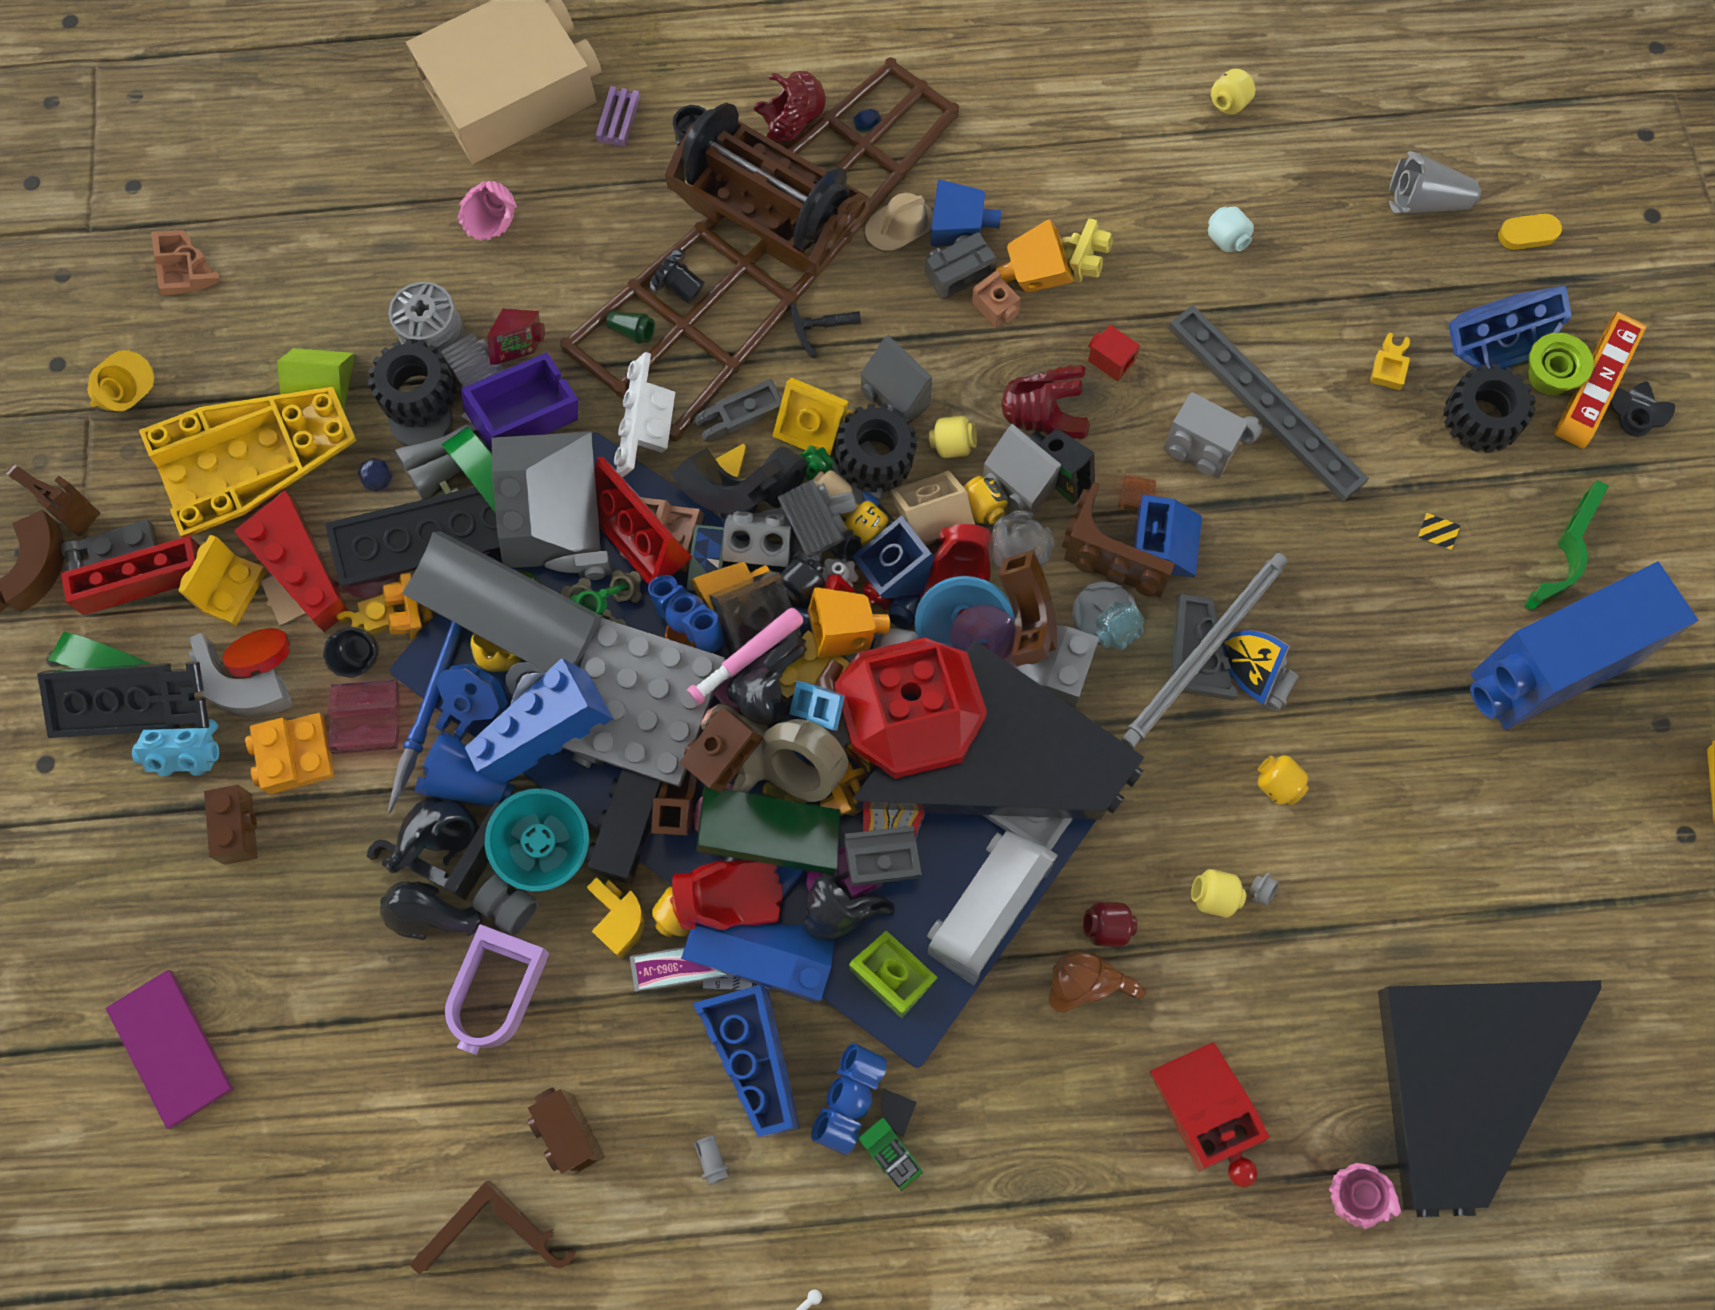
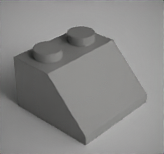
M1011 424L985 461L983 477H992L1007 495L1010 505L1017 511L1023 510L1030 516L1055 491L1061 464Z

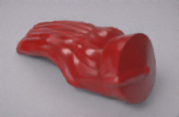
M959 524L943 528L939 535V541L942 542V545L934 555L921 598L934 585L953 577L969 576L989 582L991 570L988 549L991 532L984 527L973 524ZM967 609L960 610L959 613L962 615H967L970 613V611Z
M748 860L715 861L699 866L690 873L674 874L670 903L673 906V912L680 927L683 929H695L696 923H700L717 930H725L733 926L761 925L777 922L781 912L779 904L783 899L782 884L778 882L780 877L775 872L777 865Z

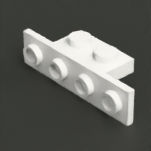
M647 352L642 354L636 361H632L627 372L630 384L623 399V407H626L625 417L619 426L618 434L621 436V443L614 457V464L617 465L616 471L622 478L634 469L637 445L661 453L668 447L675 392L647 382L651 354Z

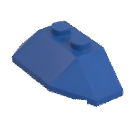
M1558 286L1520 293L1460 313L1448 324L1454 355L1476 370L1481 365H1487L1488 369H1490L1493 364L1500 365V369L1529 360V353L1534 343L1542 336L1559 333L1563 324H1566L1572 317L1567 287Z

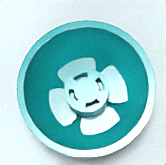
M528 789L515 793L504 800L492 814L485 833L486 855L496 874L508 884L527 891H546L567 882L582 866L589 846L588 826L578 806L563 794L549 789ZM547 845L550 846V847H547V848H546L544 851H542V853H541L540 850H543Z

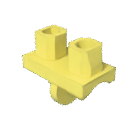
M1088 218L1082 235L1073 233L1072 237L1061 239L1067 261L1074 271L1072 275L1073 281L1081 283L1083 276L1099 277L1103 259L1093 255L1094 251L1109 253L1113 244L1112 233L1098 229L1097 220Z

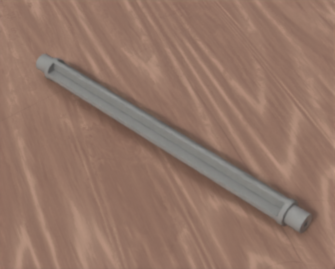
M1276 553L1271 560L1264 563V567L1249 583L1244 592L1239 595L1203 638L1198 647L1193 650L1153 698L1152 702L1127 727V732L1121 738L1123 743L1133 749L1139 741L1145 739L1146 734L1160 719L1165 710L1170 707L1273 581L1282 574V569L1288 562L1284 555Z

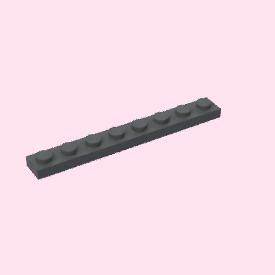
M1194 305L1170 322L1168 329L1342 502L1366 484L1369 478Z

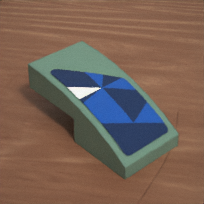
M695 525L687 590H694L690 582L691 579L723 568L724 527Z

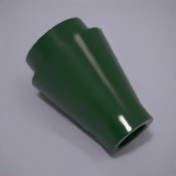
M611 311L607 318V328L641 344L642 342L647 343L652 339L655 331V322L646 313H619Z

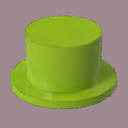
M1551 333L1542 336L1534 343L1529 353V380L1535 389L1546 395H1559L1565 391L1578 388L1591 376L1594 368L1593 355L1584 342L1570 334Z

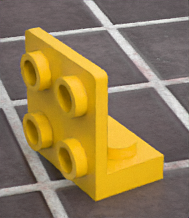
M210 535L207 541L199 547L197 558L191 569L183 575L179 592L202 613L237 627L260 586L261 580L264 579L267 570L263 566L236 556L218 537Z

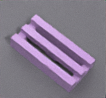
M610 86L596 131L597 142L626 147L640 101L639 91L633 90L632 93H628V90L625 88L617 91L616 87ZM616 99H618V102H617V105H616V108H615V112H614V115H613V118H612V122H611V125H610V128H609V132H608V135H606V131H607V128H608V125H609V121H610V118H611V115H612V111H613V108H614ZM625 101H630L620 135L615 137Z

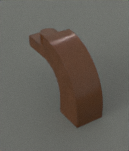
M40 510L12 523L19 541L20 551L14 567L5 576L0 578V612L9 605L20 612L29 609L49 592L60 574L64 561L60 546L64 543L57 521L44 510Z
M1034 550L1003 559L999 578L1007 592L1015 618L1016 635L1011 657L1016 667L1024 664H1037L1043 659L1048 658L1050 651L1057 649V626L1051 594Z
M686 771L681 787L661 782L659 795L653 799L651 833L688 835L691 832L694 822L693 813L695 812L698 799L699 779L690 771Z

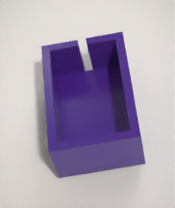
M547 352L461 388L463 410L491 454L492 438L545 435L578 420V398L565 378L561 379V372Z

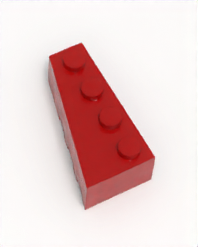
M286 490L234 530L324 633L339 621L337 618L339 613L349 611L313 539V535L303 519L297 503Z

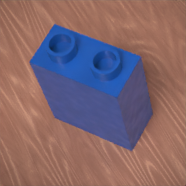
M1657 561L1516 631L1470 673L1475 681L1470 687L1471 696L1475 705L1484 716L1489 719L1497 717L1507 731L1640 664L1699 620L1662 565Z

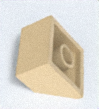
M950 471L890 490L899 517L903 516L925 545L934 543L939 538L943 528L959 524L975 525L967 491Z

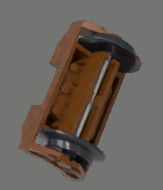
M725 102L715 109L705 111L687 129L685 137L672 156L665 173L668 188L679 195L695 211L719 224L723 217L726 216L766 240L767 254L790 268L808 272L818 277L825 268L835 246L850 227L860 222L869 211V197L846 184L847 175L845 169L835 167L826 172L738 120L739 113L735 105ZM815 243V247L810 257H808L804 253Z

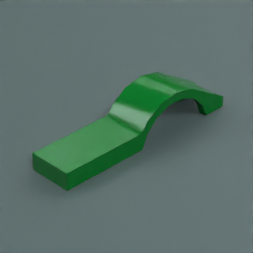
M1596 480L1584 493L1557 543L1565 552L1569 563L1568 577L1565 581L1554 584L1542 582L1537 591H1533L1529 595L1524 605L1525 609L1532 611L1564 594L1585 572L1588 554L1582 536L1609 487L1607 484Z

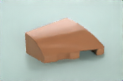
M184 230L151 232L160 296L193 292L220 283L219 273L209 267L205 262V256L199 249L192 246L191 239Z

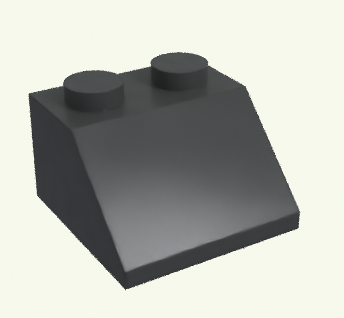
M889 335L886 336L861 372V392L870 402L875 401L880 406L881 404L887 405V410L893 411L894 408L901 411L900 417L907 416L910 423L931 406L932 376Z

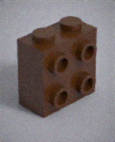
M554 1087L534 1098L536 1103L528 1107L532 1115L528 1119V1123L536 1138L542 1137L548 1147L544 1155L554 1172L559 1170L561 1174L574 1176L605 1158L572 1093L562 1089L555 1091Z

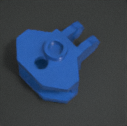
M475 663L453 665L449 670H443L436 681L444 702L441 706L443 712L435 724V728L442 732L449 726L454 716L461 723L456 728L453 736L462 741L473 723L478 720L493 719L505 710L510 700L503 682Z

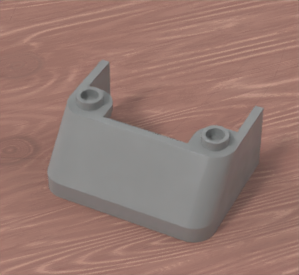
M1006 831L1003 836L998 832L986 849L991 853L946 920L943 922L938 919L927 935L932 940L927 954L973 986L977 982L982 969L1042 879L1046 878L1050 873L1058 856L1047 847L1010 831Z

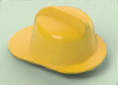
M129 350L117 351L96 366L89 375L87 387L91 399L89 405L91 407L98 406L106 411H126L148 394L153 387L154 373L148 361L140 354Z

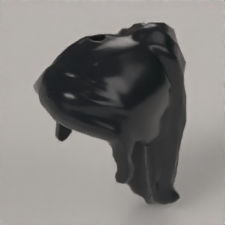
M795 634L788 635L787 640L769 649L730 680L726 690L727 696L731 701L738 704L739 710L745 718L764 725H775L783 719L785 713L791 707L793 695L786 701L781 702L782 691L779 678L783 676V672L789 665L805 656L807 651L805 639L799 638Z
M435 797L426 798L417 803L403 819L395 850L391 856L382 860V865L390 873H396L418 858L425 848L436 852L442 850L450 851L443 858V863L447 866L457 853L467 849L478 831L479 825L469 810L456 801H443Z
M849 871L833 875L824 873L821 877L815 879V883L806 898L807 914L803 920V927L815 939L831 941L846 935L877 914H894L895 904L881 895H858L849 899L845 892L835 884L837 880L848 878Z
M420 881L396 883L387 890L386 895L380 900V914L386 927L393 930L396 934L407 938L425 940L426 936L416 933L423 932L430 926L445 932H466V935L470 936L475 933L482 919L480 912L473 907L464 910L454 907L435 895V893L439 894L437 887Z

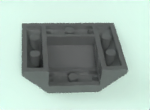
M578 432L492 438V477L497 533L502 563L510 568L545 566L544 563L555 558L601 551L592 433Z

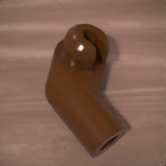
M829 659L817 678L815 685L835 691V682L844 667L835 660Z

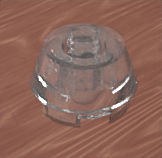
M1023 510L1013 511L1009 515L1001 517L995 523L989 553L993 563L999 569H1001L1003 559L1034 550L1041 568L1049 561L1051 550L1054 547L1053 534L1048 526L1044 529L1039 522L1032 519L1033 513Z

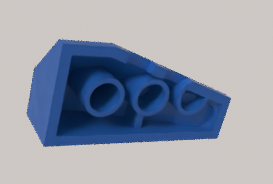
M696 924V928L690 930L681 959L811 1003H816L822 999L830 973L835 939L831 941L817 940L804 930L803 925H741L725 930H717L702 924Z

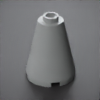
M1409 151L1407 153L1409 157L1407 159L1401 158L1393 172L1389 191L1394 192L1395 201L1389 200V204L1395 213L1415 214L1469 210L1480 199L1481 189L1476 179L1419 152Z

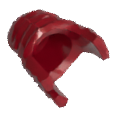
M1082 364L1078 366L1069 365L1067 367H1058L1055 370H1048L1045 374L1038 373L1035 376L1028 374L1026 377H1018L1010 381L1004 390L1001 402L1002 413L1009 424H1013L1018 429L1026 431L1033 429L1035 432H1045L1049 435L1054 430L1059 429L1073 439L1086 438L1090 427L1088 418L1074 417L1061 412L1056 399L1081 395L1083 384L1077 378H1084L1086 368Z

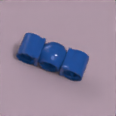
M670 575L658 576L650 582L648 592L656 613L659 617L666 620L673 631L686 634L687 639L690 642H694L697 649L709 653L715 652L723 646L725 636L718 615L714 610L708 609L699 596L686 593L685 587L678 585L676 579Z
M852 1043L846 1048L841 1057L839 1069L836 1074L842 1077L836 1079L831 1084L827 1093L826 1101L829 1109L822 1107L821 1113L813 1124L811 1137L814 1142L843 1155H847L852 1151L858 1140L859 1129L863 1125L857 1122V1120L867 1114L872 1103L870 1089L877 1090L878 1083L885 1074L887 1067L885 1057L856 1043Z

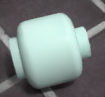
M1221 207L1210 217L1208 221V235L1222 251L1226 253L1235 250L1242 251L1251 243L1254 224L1238 207Z

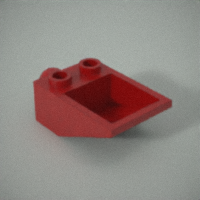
M1212 1042L1151 1070L1150 1074L1198 1172L1228 1159L1230 1162L1228 1176L1231 1182L1241 1188L1253 1185L1258 1176L1256 1165L1250 1159L1244 1158L1241 1153L1265 1142L1270 1137L1253 1103L1215 1043ZM1238 1126L1244 1130V1139L1239 1140L1235 1138L1234 1127ZM1207 1141L1211 1143L1213 1147L1211 1154L1207 1155L1204 1153L1201 1142Z

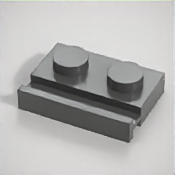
M914 826L847 833L844 835L851 887L918 879L921 877L922 873L917 843L914 837Z

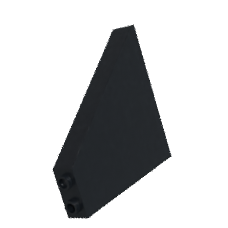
M975 640L966 652L968 653L987 710V716L969 747L963 762L896 779L884 772L883 768L877 766L853 797V806L858 810L924 811V813L1101 820L1107 811L1113 814L1125 797L1120 792L1125 785L1128 784L1130 787H1133L1144 771L1139 768L1144 756Z
M1601 980L1387 986L1378 990L1404 1210H1416L1417 1217H1440L1439 1209H1452L1453 1216H1476L1475 1208L1489 1207L1602 988Z

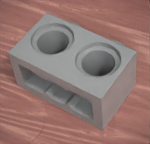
M736 511L733 514H728L724 525L723 561L787 567L791 557L793 528L789 519L780 514H768L766 517H757L747 511ZM738 530L745 531L750 536V539L740 541L735 537L734 532ZM771 533L778 534L783 542L773 544L767 540L766 536Z

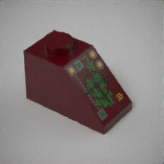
M502 308L487 335L491 365H497L535 353L539 343L543 342L545 337V325L540 323L539 311Z

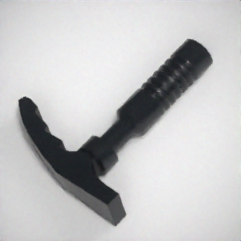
M791 304L795 333L804 350L813 359L816 358V352L814 348H811L809 341H807L806 333H804L805 330H811L812 327L816 326L828 328L839 325L861 324L860 311L824 315L818 319L806 317L803 320L798 314L796 304Z

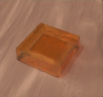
M1125 474L1118 507L1137 511L1142 495L1154 496L1156 481Z

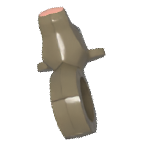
M718 704L707 710L701 722V727L705 730V724L709 717L724 707L736 714L764 737L732 778L734 781L733 791L748 793L758 781L766 780L797 798L816 802L824 800L840 783L847 772L848 758L838 740L824 727L812 721L794 719L778 723L769 728L767 725L750 721L727 704ZM794 751L804 755L816 768L804 763L797 757Z

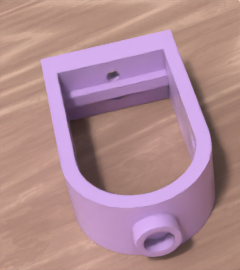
M481 924L479 925L445 1005L447 1025L453 1035L460 1040L457 1048L477 1055L480 1048L500 1046L516 1033L550 953L547 950ZM486 949L528 964L527 971L502 1027L494 1034L483 1038H474L468 1035L462 1026L460 1011Z

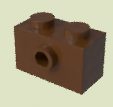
M724 707L709 717L705 724L706 729L698 739H694L687 745L684 750V757L679 762L707 787L722 793L764 739L741 718Z
M239 785L204 791L209 857L224 865L257 859L255 833L257 819L253 810L252 794Z

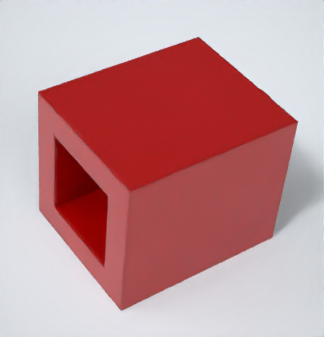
M1109 325L1103 333L1099 331L1091 339L1088 345L1091 348L1088 361L1118 382L1136 361L1140 345L1112 325Z

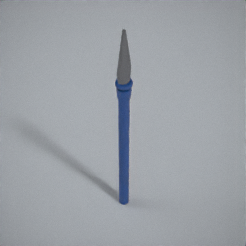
M453 621L449 627L416 721L408 734V741H405L403 744L405 751L398 763L388 808L389 814L394 809L415 768L418 753L423 751L422 745L427 735V727L440 694L436 681L443 670L449 669L464 628Z

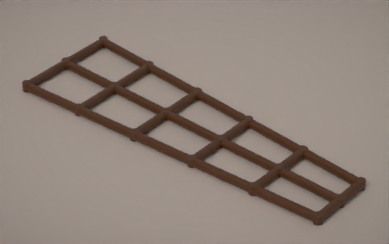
M892 57L887 58L879 69L830 111L824 112L821 119L786 148L795 154H799L826 129L831 128L855 146L835 167L843 168L847 172L866 154L891 173L870 197L867 214L860 222L852 225L835 246L825 268L842 248L851 242L854 234L898 183L906 178V174L948 125L959 116V105L957 103L950 102L928 86L925 80L918 79L900 66L896 59ZM890 74L912 88L865 137H862L839 120L841 116ZM921 97H924L944 113L899 164L874 146V144ZM707 217L701 222H697L690 232L639 276L629 280L628 285L573 333L560 340L561 349L565 354L571 356L613 390L618 397L624 399L630 384L627 374L621 380H618L577 345L606 321L611 311L616 312L633 296H637L674 326L648 352L651 354L649 369L683 335H686L724 366L676 423L673 424L671 422L669 437L672 441H679L682 434L694 421V417L703 411L729 379L739 372L741 365L791 309V304H797L798 299L817 279L814 275L805 272L789 291L755 265L767 252L766 240L762 239L744 256L711 231L717 223ZM702 238L733 262L735 266L684 317H681L647 290L645 286L651 282L656 271L672 251L681 249L685 252ZM747 273L781 301L732 357L693 325Z

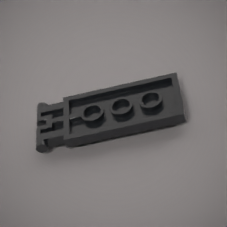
M199 661L186 663V669H171L170 663L48 670L37 673L48 738L142 733L143 730L179 729L180 724L195 723V728H209L205 698H195L194 693L204 691Z

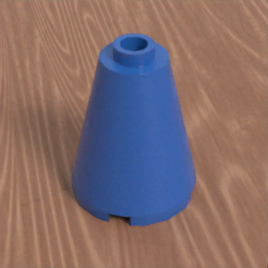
M442 731L441 735L439 734L423 764V767H425L423 772L425 777H418L415 793L423 796L492 807L495 801L501 804V802L512 796L515 786L510 784L511 780L503 784L476 772L465 749L467 745L452 734Z

